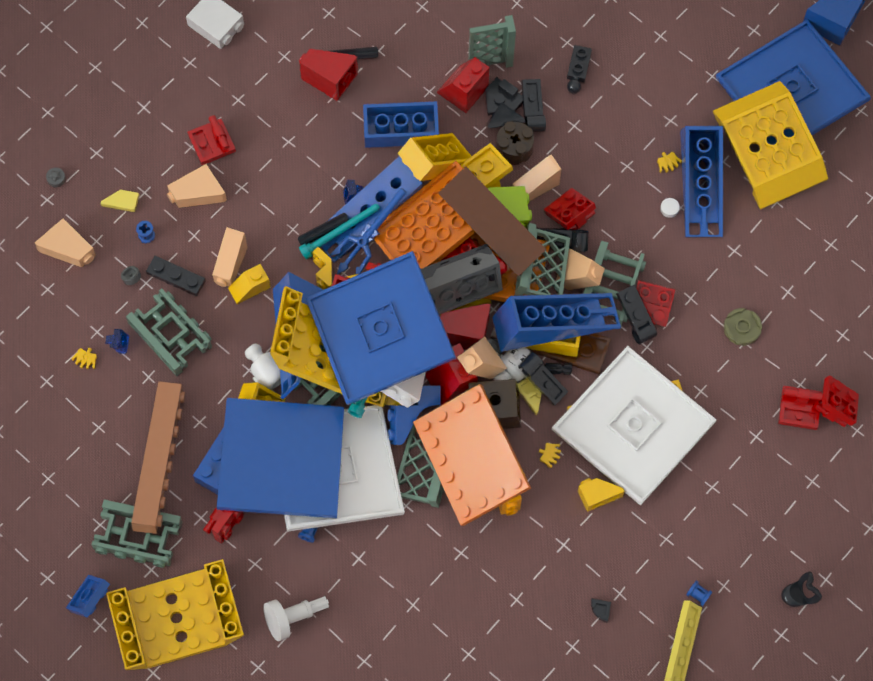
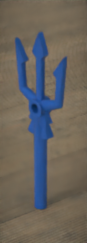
M400 188L372 225L366 224L365 231H362L361 237L348 235L329 255L333 256L342 253L341 249L349 241L358 244L345 262L340 263L337 274L347 270L348 264L359 250L363 248L367 256L360 267H356V274H361L372 257L368 245L374 240V237L380 234L377 230L407 193L403 188Z

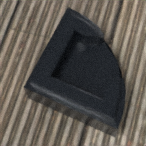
M592 598L591 608L594 615L599 620L608 623L611 602Z

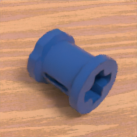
M141 221L137 224L136 231L142 243H150L155 239L153 225L149 221Z
M320 527L302 529L298 537L313 543L317 529Z
M696 580L686 595L688 597L692 596L700 602L701 606H704L713 592L700 586Z

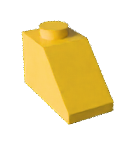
M261 264L243 272L228 287V290L238 305L271 287L267 274Z
M258 382L243 383L238 399L285 402L286 398L281 399V395Z
M591 478L586 479L578 487L579 496L587 512L622 498L625 492L622 487L598 478L593 480Z

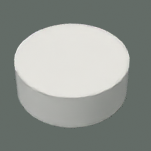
M667 198L662 201L660 211L665 217L672 218L678 214L680 205L677 200Z

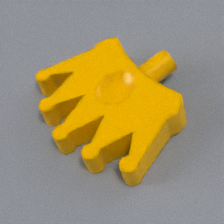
M663 152V157L657 160L660 173L662 168L667 173L668 167L671 171H674L673 165L678 168L677 162H682L674 152L668 155Z
M80 348L71 359L74 361L77 358L75 364L78 365L81 362V368L87 363V369H89L91 364H93L92 367L95 369L97 355L90 353L91 348H88L87 352Z
M546 443L545 450L539 449V452L543 454L540 461L549 468H552L550 463H557L554 459H560V456L555 454L561 453V450L556 449V447H560V444Z

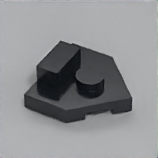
M496 77L485 89L488 115H493L501 102L514 111L523 104L522 95L518 93V88L505 79L502 81Z

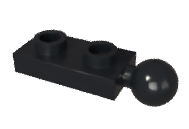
M574 45L567 79L570 80L567 84V89L572 94L580 92L582 87L580 82L585 83L592 48Z

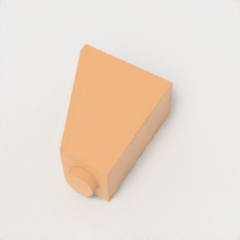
M549 155L515 181L512 186H525L530 202L559 185L561 167L554 157Z
M207 164L167 185L169 190L167 196L171 203H176L178 208L227 201L224 190Z
M61 219L35 242L40 253L79 267L91 263L94 256H96L93 247L64 219Z
M228 227L225 230L212 274L214 282L221 287L230 286L235 281L248 248L244 232Z
M569 248L564 288L573 290L599 286L605 268Z
M483 337L457 357L468 374L493 379L507 369L486 337Z

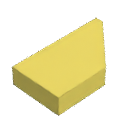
M119 190L102 200L101 206L135 212L139 193Z
M526 378L517 384L519 393L534 414L537 415L542 393Z

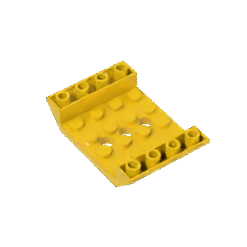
M781 81L712 111L719 126H723L753 188L752 194L760 210L828 180L823 157L790 91ZM791 129L793 130L794 135L792 137H786L784 135V130ZM769 136H773L777 139V143L770 145L766 139ZM751 144H757L760 147V150L758 152H752L749 146Z
M285 286L270 352L272 358L280 370L342 394L326 352L321 351L319 345H324L310 308L307 304L301 302L303 293ZM316 361L322 364L323 369L318 367Z
M223 559L204 564L205 569L129 591L124 587L106 593L125 670L152 668L227 646L244 636ZM169 595H176V603L168 604L166 602ZM176 613L182 615V620L179 623L171 621L172 616ZM180 632L187 634V639L184 642L176 640Z

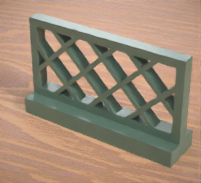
M512 15L505 16V22L469 28L468 61L476 57L486 65L505 62L506 68L513 67L516 29Z
M529 223L526 229L536 239L537 235L544 237L547 242L542 245L544 247L550 245L555 252L549 255L545 251L543 253L545 258L541 260L537 258L534 264L532 263L519 277L517 276L515 296H523V294L551 295L548 291L551 287L555 288L558 295H562L570 238L536 229V224ZM554 242H563L564 248L559 250ZM556 255H558V257L562 261V263L559 265H556V263L552 259ZM548 261L553 268L547 271L541 263ZM538 266L542 274L536 276L532 268ZM556 271L560 279L554 281L550 273ZM544 276L551 283L546 287L539 280ZM536 282L540 290L530 289V284Z
M413 425L397 475L399 487L408 482L411 490L406 493L401 492V497L439 508L444 488L432 462L426 456L427 451H423L420 446L422 443L421 439L417 441L415 438L416 428ZM418 445L422 453L411 458L410 450ZM425 457L429 464L418 469L415 461ZM413 464L417 471L406 476L404 473L405 467ZM431 467L434 474L425 481L421 473ZM420 475L423 482L413 488L409 480ZM425 485L429 490L427 498L418 496L416 493L417 490Z

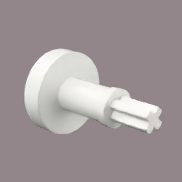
M324 596L310 602L304 600L286 609H283L277 600L265 603L264 615L272 636L277 641L289 638V624L305 618H311L313 613L329 608L328 599L326 600Z

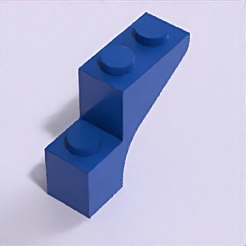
M423 385L420 400L408 408L403 405H390L388 410V420L390 421L388 436L390 444L402 445L419 413L429 406L440 405V386Z

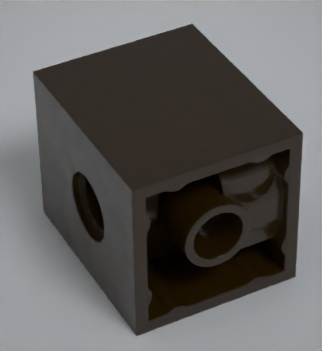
M516 379L469 383V389H466V391L479 384L483 386L503 429L521 428L520 394Z

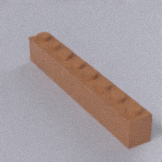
M158 382L131 522L132 529L136 532L157 534L158 527L162 526L163 515L160 514L161 509H165L166 505L164 492L169 489V479H167L168 473L172 472L173 462L170 460L171 455H175L176 451L174 438H178L179 435L177 422L178 420L181 421L182 409H180L181 403L185 402L186 395L182 390V384Z

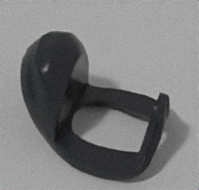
M812 572L804 573L797 582L787 585L782 590L781 597L787 605L799 607L807 604H816L821 601L822 595L820 591L812 585L814 581ZM806 580L807 589L815 594L811 598H807L803 592V584Z

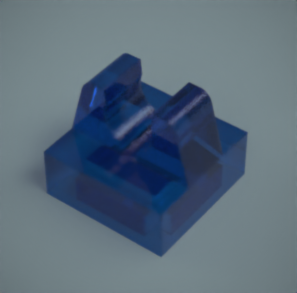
M347 180L343 189L345 205L364 188L363 186L355 185V180Z
M114 329L113 335L106 336L105 344H110V348L115 349L120 354H127L129 335L122 329Z

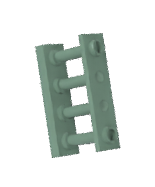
M601 241L594 262L602 266L603 260H611L636 268L633 278L604 269L603 276L629 284L630 286L635 285L639 272H643L646 261H643L645 254L641 253L639 261L611 253L607 249L608 242ZM602 286L586 287L583 293H612L613 298L618 299L616 295L618 291ZM600 304L601 309L608 308L607 306ZM616 309L622 327V323H627L628 318L624 310Z

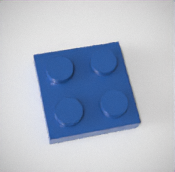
M88 575L66 609L88 618L95 611L96 604L100 598L106 595L110 583L104 579Z

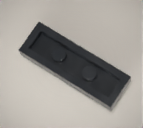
M154 256L146 270L148 275L194 296H198L206 281L204 277L157 256Z

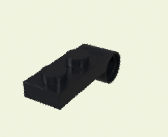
M522 80L525 125L531 128L533 132H545L546 118L543 115L541 80Z
M536 228L569 237V248L576 252L588 251L589 231ZM537 235V239L546 241L544 237ZM554 242L558 248H564L563 242Z
M635 285L616 293L633 328L632 335L637 344L640 345L656 337V329Z
M530 352L518 365V368H522V373L552 405H556L568 391L543 365L542 359L535 353Z

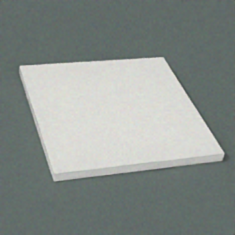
M627 346L556 422L551 430L613 483L622 487L625 493L641 506L717 420Z
M377 405L365 406L362 418H356L348 413V409H344L337 519L284 515L287 532L404 515V506L382 407Z

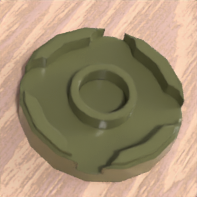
M739 308L734 309L727 315L723 329L726 337L736 345L746 346L754 343L759 338L762 322L754 311Z

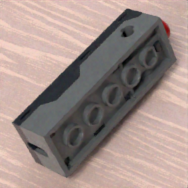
M485 244L422 268L421 271L440 315L502 291L501 276L507 272V266Z

